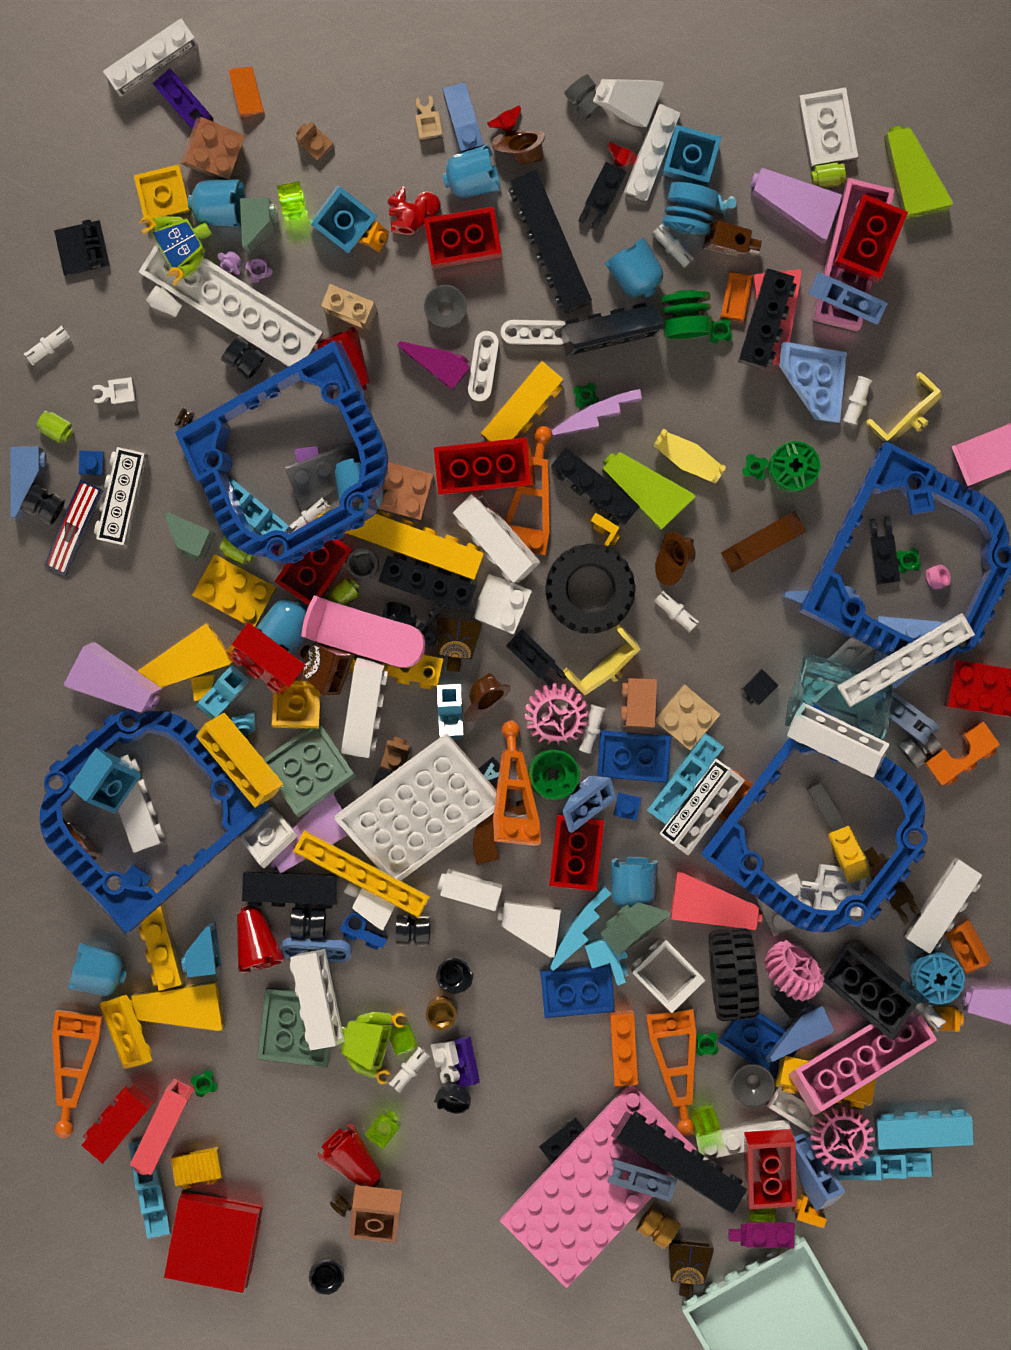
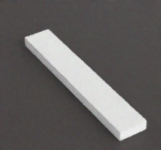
M961 613L837 687L851 708L975 634Z

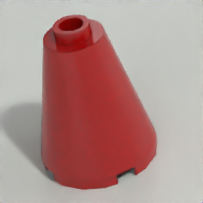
M356 326L349 327L347 331H340L313 345L315 351L332 341L343 345L363 390L367 389L366 384L369 383V377Z
M254 906L241 908V912L237 914L239 973L251 972V967L258 969V971L281 964V961H285L284 955L259 908L255 909Z
M347 1124L348 1129L342 1131L341 1128L338 1129L323 1143L321 1148L324 1151L322 1154L318 1152V1158L356 1185L376 1187L380 1182L381 1172L355 1126Z

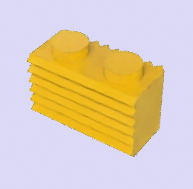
M846 826L831 832L828 835L831 846L848 883L852 884L869 877L870 871L866 857L851 827Z
M219 1147L174 1154L170 1158L175 1186L181 1185L182 1189L195 1187L197 1182L205 1181V1185L215 1184L224 1175Z

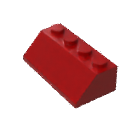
M527 437L433 447L438 495L536 485L534 462Z

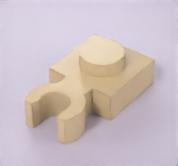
M428 96L429 104L427 106H422L420 99L416 98V107L422 112V114L415 115L420 140L443 136L439 112H431L434 106L432 96Z

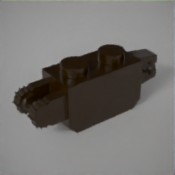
M870 845L863 852L869 860L867 864L870 877L874 880L889 858L883 853L878 855ZM899 880L894 887L897 890L889 902H886L891 909L896 911L902 922L906 924L909 920L901 909L902 905L908 903L911 911L916 916L920 915L921 911L914 902V896L905 882L902 883Z

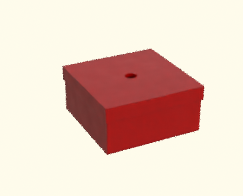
M183 1189L178 1200L164 1278L243 1293L245 1288L248 1287L252 1272L263 1205Z

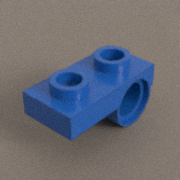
M356 911L350 913L343 921L340 931L344 932V937L354 941L357 938L366 941V946L378 950L379 947L384 948L388 937L367 929V919ZM350 918H360L362 927L359 929L352 928L349 923Z

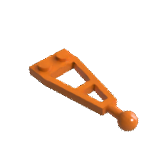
M539 426L534 431V439L537 444L535 455L532 458L534 465L542 466V490L525 486L517 487L505 521L532 553L546 555L550 529L548 460L544 459L546 444L552 439V431L547 426ZM522 494L542 497L543 531L511 525Z
M507 721L501 729L502 735L507 738V750L501 753L493 815L494 841L537 846L541 843L539 816L523 752L517 751L516 738L520 734V727L514 721ZM510 761L515 763L519 780L508 779ZM507 789L521 790L528 819L504 816Z
M693 1008L675 1010L673 1013L667 1011L646 1014L649 1038L673 1106H678L680 1121L677 1124V1130L682 1136L690 1137L695 1132V1124L689 1119L688 1105L693 1103L696 1026ZM689 1034L687 1065L667 1068L657 1038ZM687 1074L686 1096L677 1097L670 1077Z
M58 1009L55 1011L52 1042L57 1106H62L60 1121L56 1123L54 1131L59 1138H68L73 1132V1125L70 1122L71 1108H76L100 1041L103 1016ZM61 1035L91 1040L82 1069L63 1067ZM63 1076L78 1078L72 1098L64 1097Z

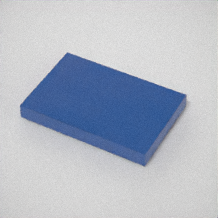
M601 730L597 776L667 783L671 736Z
M611 964L596 968L586 966L555 969L554 971H540L545 1018L615 1012Z
M760 1012L754 1019L731 1021L718 1042L748 1062L766 1067L776 1080L780 1058L769 1063L766 1062L765 1058L785 1033L786 1029ZM798 1050L786 1056L794 1057Z

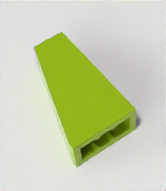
M902 125L890 128L889 132L884 136L900 208L908 211L906 219L949 209L953 205L952 199L910 127L903 129Z
M612 452L602 462L605 465L602 471L627 497L640 506L639 509L660 531L696 497L693 493L621 452L616 456Z

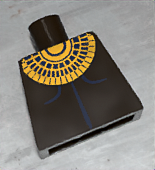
M437 617L438 655L448 656L446 671L460 672L462 658L472 660L482 623Z
M673 1239L668 1245L671 1282L680 1283V1296L692 1297L694 1284H705L714 1252L712 1243Z

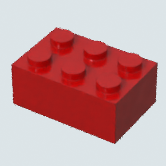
M863 194L833 266L878 283L883 276L908 211Z
M494 207L424 218L432 270L502 258Z
M330 540L324 544L322 549L306 553L302 560L296 563L290 562L285 564L274 582L310 605L314 595L321 598L325 596L347 563L349 555L354 550L340 540Z
M249 622L226 651L230 661L236 665L242 664L248 669L247 673L257 680L259 678L267 683L266 687L275 694H278V692L283 694L306 666Z
M951 660L944 706L1011 717V669Z
M557 814L549 886L589 891L597 890L604 819L591 818L572 833L568 830L564 815Z
M135 1084L130 1088L125 1086L113 1099L116 1103L115 1106L110 1104L98 1117V1120L101 1122L99 1124L95 1122L82 1136L85 1141L81 1146L102 1164L156 1102Z
M792 1130L744 1132L745 1188L748 1189L745 1196L749 1209L797 1206L796 1142Z

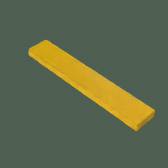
M305 830L293 850L298 855L418 918L430 897Z

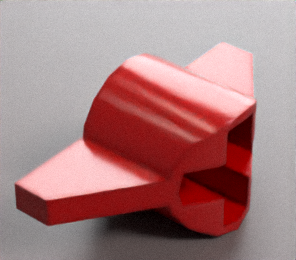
M518 105L511 110L501 113L495 119L487 122L489 128L503 129L504 131L512 130L520 114L521 107Z
M609 142L608 148L617 166L635 164L638 155L627 148Z

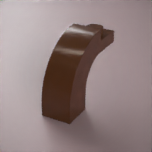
M796 511L724 550L721 554L733 573L806 532V529Z
M510 797L506 798L504 816L516 817L527 814L523 799L515 801L516 806H512ZM494 813L476 827L473 838L476 865L500 859L497 844L494 841Z

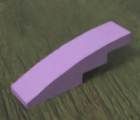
M640 389L615 395L587 407L553 429L552 437L599 428L598 419L620 415L619 405L641 401Z

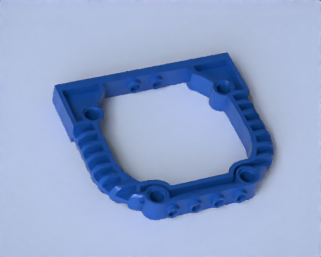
M332 341L175 432L196 481L200 482L204 489V493L208 498L221 531L233 546L244 553L258 557H268L273 561L284 564L296 563L302 560L306 553L322 549L326 542L342 538L345 535L344 532L362 527L365 524L364 521L373 517L377 511L375 499L378 498L383 490L382 486L388 474L389 458L386 444L364 398L365 392L343 345L338 342ZM302 380L310 385L320 387L323 400L340 409L358 448L361 460L359 481L344 491L340 498V505L337 508L292 533L274 530L262 536L255 532L246 520L227 476V473L232 468V458L229 454L225 453L227 440L231 432L228 421L247 410L257 409L261 402L278 397L282 390ZM339 389V395L334 399L333 394ZM219 457V463L215 467L214 462ZM364 500L365 507L359 511V504ZM283 545L284 551L279 556L278 550Z
M886 441L880 445L799 612L847 637H853L887 656L915 641V639L866 615L864 602L860 598L849 597L841 575L833 572L843 549L847 550L853 540V537L850 536L853 529H857L864 516L861 513L871 492L878 495L891 490H899L904 497H907L906 492L913 490L908 485L909 479L916 481L917 489L931 487L933 499L966 515L976 523L986 539V544L981 554V564L985 573L964 614L975 635L966 640L964 647L958 644L922 666L934 665L945 661L955 653L968 652L982 641L985 635L983 629L986 623H990L994 617L995 611L993 608L996 602L999 603L1005 594L1003 587L1006 581L1009 582L1011 580L1009 532L1007 531L1002 513L986 496L935 470V466ZM999 552H1003L1006 555L1005 563L999 560ZM848 604H852L856 608L854 616L848 614L846 609Z
M815 704V705L813 706L814 708H816V709H818V710H820V711H822V712L828 714L826 711H824V710H823L822 708H820L818 705ZM789 738L702 851L701 855L785 920L800 929L825 933L842 929L849 924L856 927L863 926L870 918L874 921L882 911L880 905L884 900L890 901L897 891L894 889L899 880L903 883L911 873L909 867L913 862L918 864L926 853L923 849L927 844L928 837L923 829L925 804L922 793L914 779L906 771L886 756L884 757L880 768L873 778L889 789L902 805L905 819L896 832L898 848L862 895L846 897L836 910L815 909L801 902L763 872V858L758 853L750 851L746 829L739 825L755 802L759 804L767 794L765 789L770 783L774 785L780 778L781 773L779 771L795 750L802 755L819 753L817 750ZM827 756L832 762L840 764L838 760ZM913 832H918L922 835V841L917 845L909 842V836ZM755 857L758 861L757 867L753 870H748L745 865L747 859ZM854 908H861L864 912V916L860 921H854L851 918V912Z
M125 709L116 716L111 714L103 722L104 726L100 730L94 729L85 737L87 741L81 746L78 744L73 746L67 752V758L62 762L60 760L54 762L49 767L50 772L44 779L46 794L40 808V828L45 843L126 936L260 819L270 808L267 802L255 808L196 737L199 730L185 718L170 712L147 711L138 714L132 709ZM125 718H131L135 725L127 728L123 726L122 721ZM147 733L167 737L179 746L212 783L209 791L210 798L214 803L221 805V828L225 832L207 850L204 848L200 849L193 856L195 860L189 866L186 863L183 864L175 872L177 876L158 893L151 887L127 884L126 878L120 872L111 871L106 873L70 834L63 822L61 809L73 796L74 791L70 786L96 748L108 752L119 742L126 744L135 743ZM54 779H58L63 783V786L55 790L49 786V783ZM218 786H224L227 788L228 794L219 796L215 789ZM111 879H117L120 881L121 887L118 890H111L107 883Z

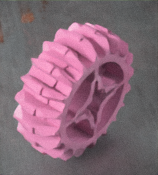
M553 683L552 690H549L548 686L545 685L543 686L544 693L536 690L535 695L537 698L530 696L529 702L531 704L525 706V710L529 713H526L524 717L525 720L529 721L526 723V727L532 729V736L539 734V742L546 738L548 746L551 745L552 741H555L556 746L559 747L561 740H564V743L568 745L569 737L577 740L576 732L581 734L584 732L582 726L587 725V720L584 717L588 716V711L584 709L587 705L585 701H581L582 695L576 694L573 696L575 693L574 688L569 689L567 692L565 684H562L560 690L557 689V684ZM555 699L565 700L571 705H559ZM547 702L549 709L542 713V716L537 717L539 708ZM553 707L555 712L560 715V723L558 718L553 715ZM576 712L572 724L565 728L564 721ZM542 725H553L558 731L546 729Z
M780 941L768 951L764 961L766 965L765 970L769 973L768 977L774 981V985L780 988V992L784 991L787 997L792 996L794 1000L804 1001L813 998L821 990L825 980L822 976L824 972L819 968L820 963L815 961V956H811L809 950H804L801 944L797 946L794 941Z
M840 1106L839 1113L835 1107H831L832 1115L823 1111L822 1114L826 1119L823 1121L817 1117L816 1121L820 1124L819 1128L816 1126L811 1127L813 1131L817 1132V1135H810L811 1140L817 1141V1143L811 1145V1148L813 1150L820 1149L816 1152L815 1156L817 1158L823 1157L821 1162L823 1165L830 1162V1168L834 1170L838 1164L839 1170L844 1171L845 1164H847L848 1168L853 1170L854 1161L857 1165L861 1166L862 1162L859 1158L861 1156L866 1160L869 1158L864 1153L866 1149L873 1151V1147L867 1145V1143L874 1142L875 1138L867 1136V1134L872 1133L874 1130L872 1127L865 1128L870 1121L867 1118L861 1120L863 1113L858 1112L854 1116V1108L850 1107L846 1114L845 1106ZM846 1119L853 1121L855 1125L841 1129L835 1121ZM830 1126L832 1138L825 1145L824 1135ZM837 1131H839L843 1135L847 1133V1136H845V1140L848 1147L844 1143L839 1141L840 1137L838 1136L839 1134ZM860 1131V1143L855 1150L852 1141L857 1132ZM844 1148L849 1155L846 1157H835L829 1154V1152Z

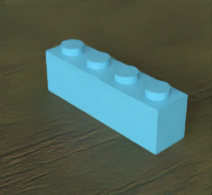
M962 1109L951 1110V1114H942V1111H928V1115H918V1112H905L904 1116H895L894 1113H881L880 1117H874L876 1147L879 1150L974 1145L972 1116L969 1113H965V1110Z

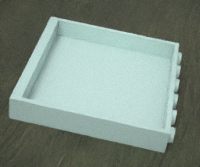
M803 1235L801 1237L794 1236V1248H773L765 1254L766 1257L759 1261L754 1259L745 1265V1269L738 1273L733 1271L724 1277V1281L719 1284L716 1282L711 1283L704 1288L705 1292L698 1296L693 1294L692 1297H687L683 1301L684 1304L681 1305L684 1315L705 1350H869Z

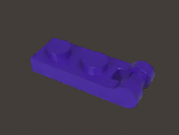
M171 68L152 83L191 129H193L196 119L193 120L190 115L196 110L201 114L198 118L203 117L210 121L214 120L212 115Z

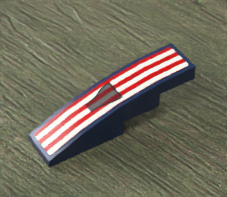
M80 479L44 566L65 576L67 575L86 536L85 532L95 513L94 509L103 492L102 489Z

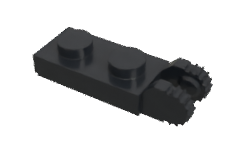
M605 162L585 202V207L578 222L583 224L588 217L590 209H593L598 214L594 218L591 228L594 230L598 228L626 176V171Z
M889 516L884 517L883 525L886 536L878 537V526L875 518L870 519V545L876 585L900 582L891 519Z
M523 629L506 645L539 679L541 677L551 688L555 682L544 674L550 667L556 671L560 678L564 680L567 678L563 670L555 664L556 661Z

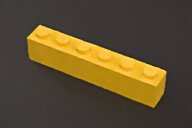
M379 511V514H375L370 519L364 521L365 524L362 527L344 532L345 534L473 580L476 579L484 557V553L480 552L481 547L468 543L467 547L458 544L459 539L446 535L445 539L436 536L437 531L424 527L423 530L414 528L415 523L405 519L397 522L392 520L393 515L383 511Z

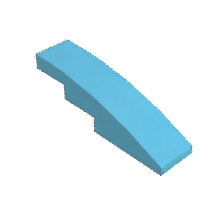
M228 476L246 520L262 535L274 530L287 533L292 531L288 524Z
M705 733L660 791L647 811L664 824H667L709 769L712 762L723 750L724 746Z
M605 885L586 903L572 921L560 941L550 964V968L553 971L589 940L584 931L600 917L595 908L611 895V892Z
M141 1140L128 1143L131 1161ZM157 1165L152 1175H142L136 1172L132 1166L135 1189L138 1191L147 1239L171 1235L159 1165Z
M932 1151L866 1153L869 1156L867 1160L862 1156L859 1158L862 1162L861 1166L857 1165L854 1161L853 1170H850L847 1164H845L844 1171L839 1170L838 1164L834 1169V1174L838 1180L932 1177ZM835 1155V1157H846L845 1155Z

